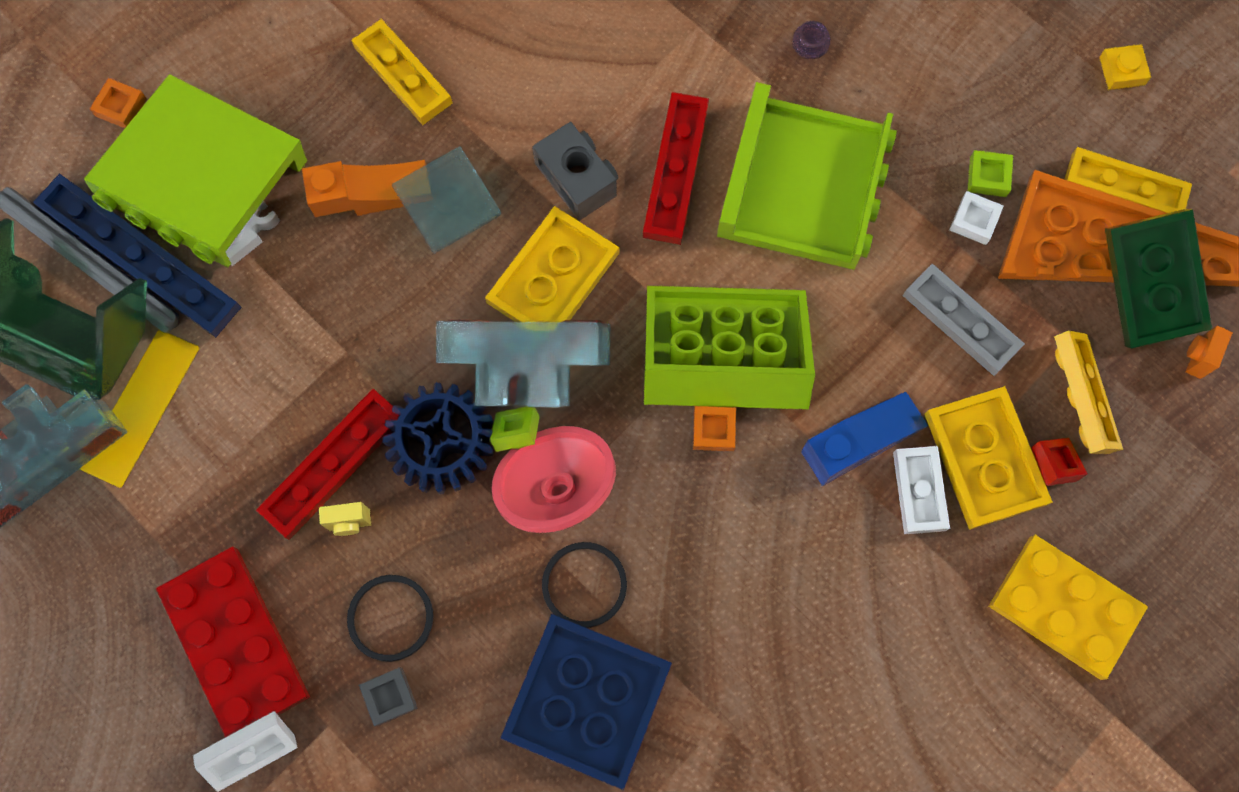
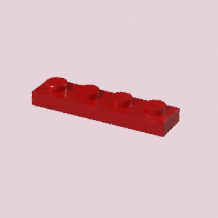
M671 92L643 228V238L679 245L682 243L709 98Z
M372 389L256 511L281 535L290 540L319 510V507H322L382 444L383 436L392 433L385 426V421L390 419L398 420L399 415L392 411L393 405L375 389Z

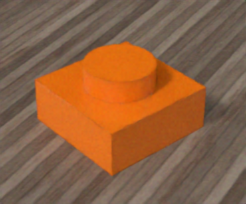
M108 78L90 107V111L100 119L126 128L143 107L147 97L141 90Z
M1217 325L1203 336L1197 335L1187 351V357L1191 359L1186 373L1202 379L1218 369L1233 332Z
M695 406L693 450L734 452L736 408Z

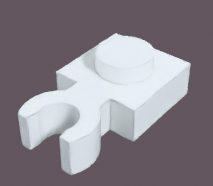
M264 201L226 250V254L232 263L231 266L263 242L257 235L259 231L270 230L279 223L280 219L274 211H271L265 217H259L260 212L268 207Z

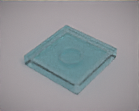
M461 146L392 184L394 191L433 254L501 216L502 213Z

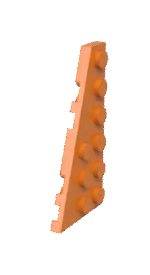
M1034 170L1024 193L998 279L1114 282L1105 228L1167 213ZM1195 223L1205 286L1239 287V237Z

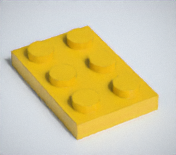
M554 206L486 295V303L552 346L620 253V247Z
M1005 386L929 409L924 414L969 530L1053 503Z
M1033 535L1028 539L988 606L1100 680H1105L1109 677L1148 608L1147 605L1037 535Z

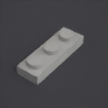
M931 264L902 295L993 376L1025 344L934 264Z

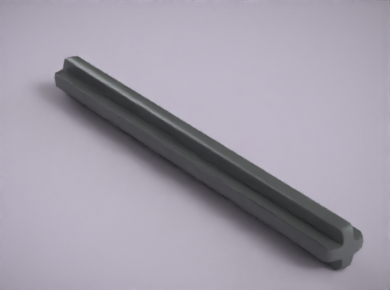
M5 187L0 191V208L162 332L169 333L179 325L180 316L176 311L13 188Z

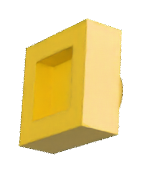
M1142 44L1104 49L1099 57L1108 90L1144 86L1151 79Z

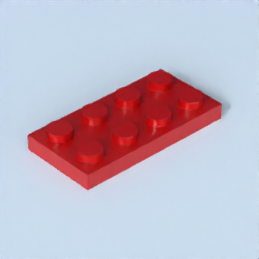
M232 546L156 588L225 738L273 711L280 715L310 698L302 678L237 548Z

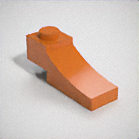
M425 160L369 166L345 165L341 161L302 168L307 205L315 217L354 210L356 215L360 216L433 201Z

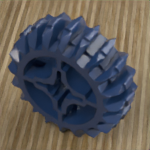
M436 382L433 387V393L429 394L424 386H419V398L414 400L407 393L403 396L407 403L404 409L398 405L393 406L392 411L399 415L398 420L390 419L385 421V426L392 432H395L383 436V443L386 446L392 447L385 453V457L389 462H396L392 470L397 476L406 473L404 482L408 486L416 484L419 480V489L427 493L432 483L435 482L437 493L444 494L446 482H450L455 491L461 490L459 478L465 475L470 483L476 481L471 469L476 467L481 471H485L487 464L480 456L489 457L494 454L493 447L485 444L486 442H491L492 430L486 428L493 424V419L490 414H483L486 409L483 401L472 403L474 395L470 390L465 391L459 396L458 386L452 384L448 388L447 393H444L442 384ZM437 410L434 418L425 423L417 422L425 414ZM455 411L464 415L471 422V439L464 438L462 433L454 431L455 421L453 415ZM444 431L448 437L444 443L440 440L441 444L435 445L431 438L434 434L439 436L438 432ZM409 437L415 438L418 443L425 445L423 455L426 461L424 466L411 459L408 450ZM453 453L464 454L453 464L441 467L448 455Z

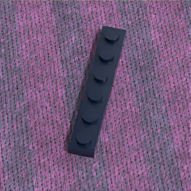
M60 173L33 201L39 209L215 338L242 308L235 300L114 212L107 211L99 206L92 199V196Z

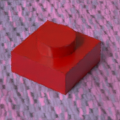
M1070 438L1039 441L1031 447L1047 486L1077 482L1088 474Z

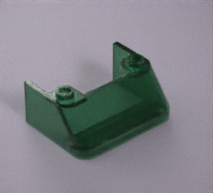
M5 218L0 221V362L89 403L98 402L111 392L144 336L147 281L139 278L97 306L95 318L42 294L40 272L35 265L14 254V222Z

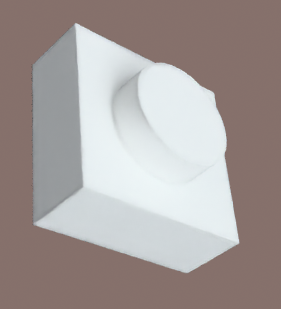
M966 191L949 231L987 245L1004 205Z

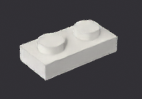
M938 446L896 449L893 452L904 534L947 531L950 529Z
M273 711L194 754L193 759L195 769L219 792L298 747L295 735L276 712Z

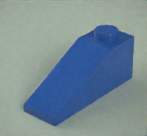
M904 392L853 415L807 440L801 453L823 487L927 428L928 424L907 392Z

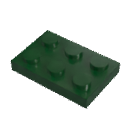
M1183 209L1105 228L1126 347L1136 348L1212 329L1193 209Z

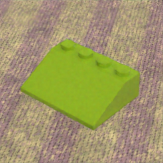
M647 286L644 405L809 409L815 369L806 290Z

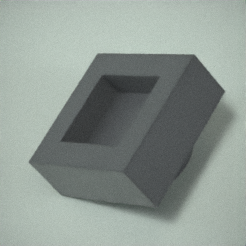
M399 667L359 685L374 727L383 725L418 709L403 668Z

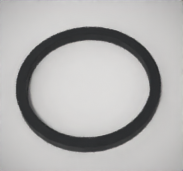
M579 542L568 545L559 550L550 559L544 570L542 592L550 611L558 617L585 628L601 625L611 619L622 606L626 596L627 580L621 562L614 553L599 544ZM579 549H591L606 555L616 566L621 581L620 594L615 605L604 616L591 621H577L566 617L554 606L549 595L548 582L554 565L567 553Z
M399 575L380 576L364 584L354 595L347 613V627L353 643L362 653L379 661H398L411 656L426 642L433 625V608L427 593L413 580ZM385 582H401L411 586L421 596L426 609V623L420 638L409 649L393 655L378 654L368 649L359 639L354 621L357 605L364 594L374 586Z

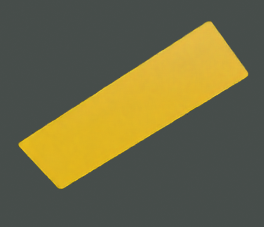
M161 330L157 331L80 466L81 471L118 488L124 485L199 351V346L170 333H164Z

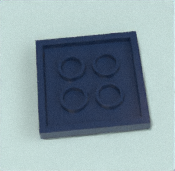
M551 614L500 739L624 790L672 663Z

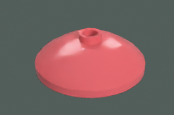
M559 426L537 432L534 445L510 449L500 461L492 480L493 501L501 516L518 529L535 533L564 530L587 519L605 502L615 482V460L608 444L599 435L590 430L574 426Z

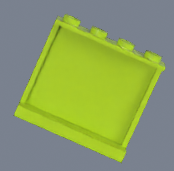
M169 74L87 174L84 181L93 192L92 199L105 210L113 212L114 209H117L124 213L125 217L139 228L146 229L149 226L157 230L158 234L168 243L177 247L183 244L191 248L193 254L208 264L216 261L229 268L232 263L226 254V250L289 167L300 172L307 162V158L299 139Z
M756 82L722 209L717 237L854 270L860 257H868L873 235L866 234L868 223H875L880 208L881 199L874 198L876 188H883L889 165L882 163L884 153H891L897 130L890 129L893 113H887L884 123L880 124L769 98L771 85Z

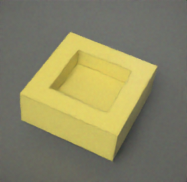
M362 502L319 507L320 525L329 531H333L336 536L359 533V527L371 526L370 509Z

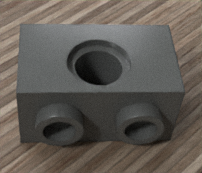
M571 121L532 146L536 166L579 221L617 196L616 180L618 179V174L615 168L607 159L602 161L595 153L596 147L591 137L584 130L579 132ZM574 166H583L587 168L584 172L581 173H573L570 171V169Z

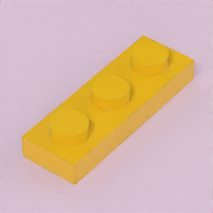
M382 18L352 39L354 48L422 125L453 104L449 93Z
M1077 147L1072 153L1065 175V180L1165 213L1186 209L1192 183Z
M1066 331L1054 336L1057 345L1055 357L1060 368L1065 371L1068 380L1067 396L1071 405L1077 410L1080 419L1079 435L1082 443L1089 449L1090 454H1111L1123 450L1087 334Z

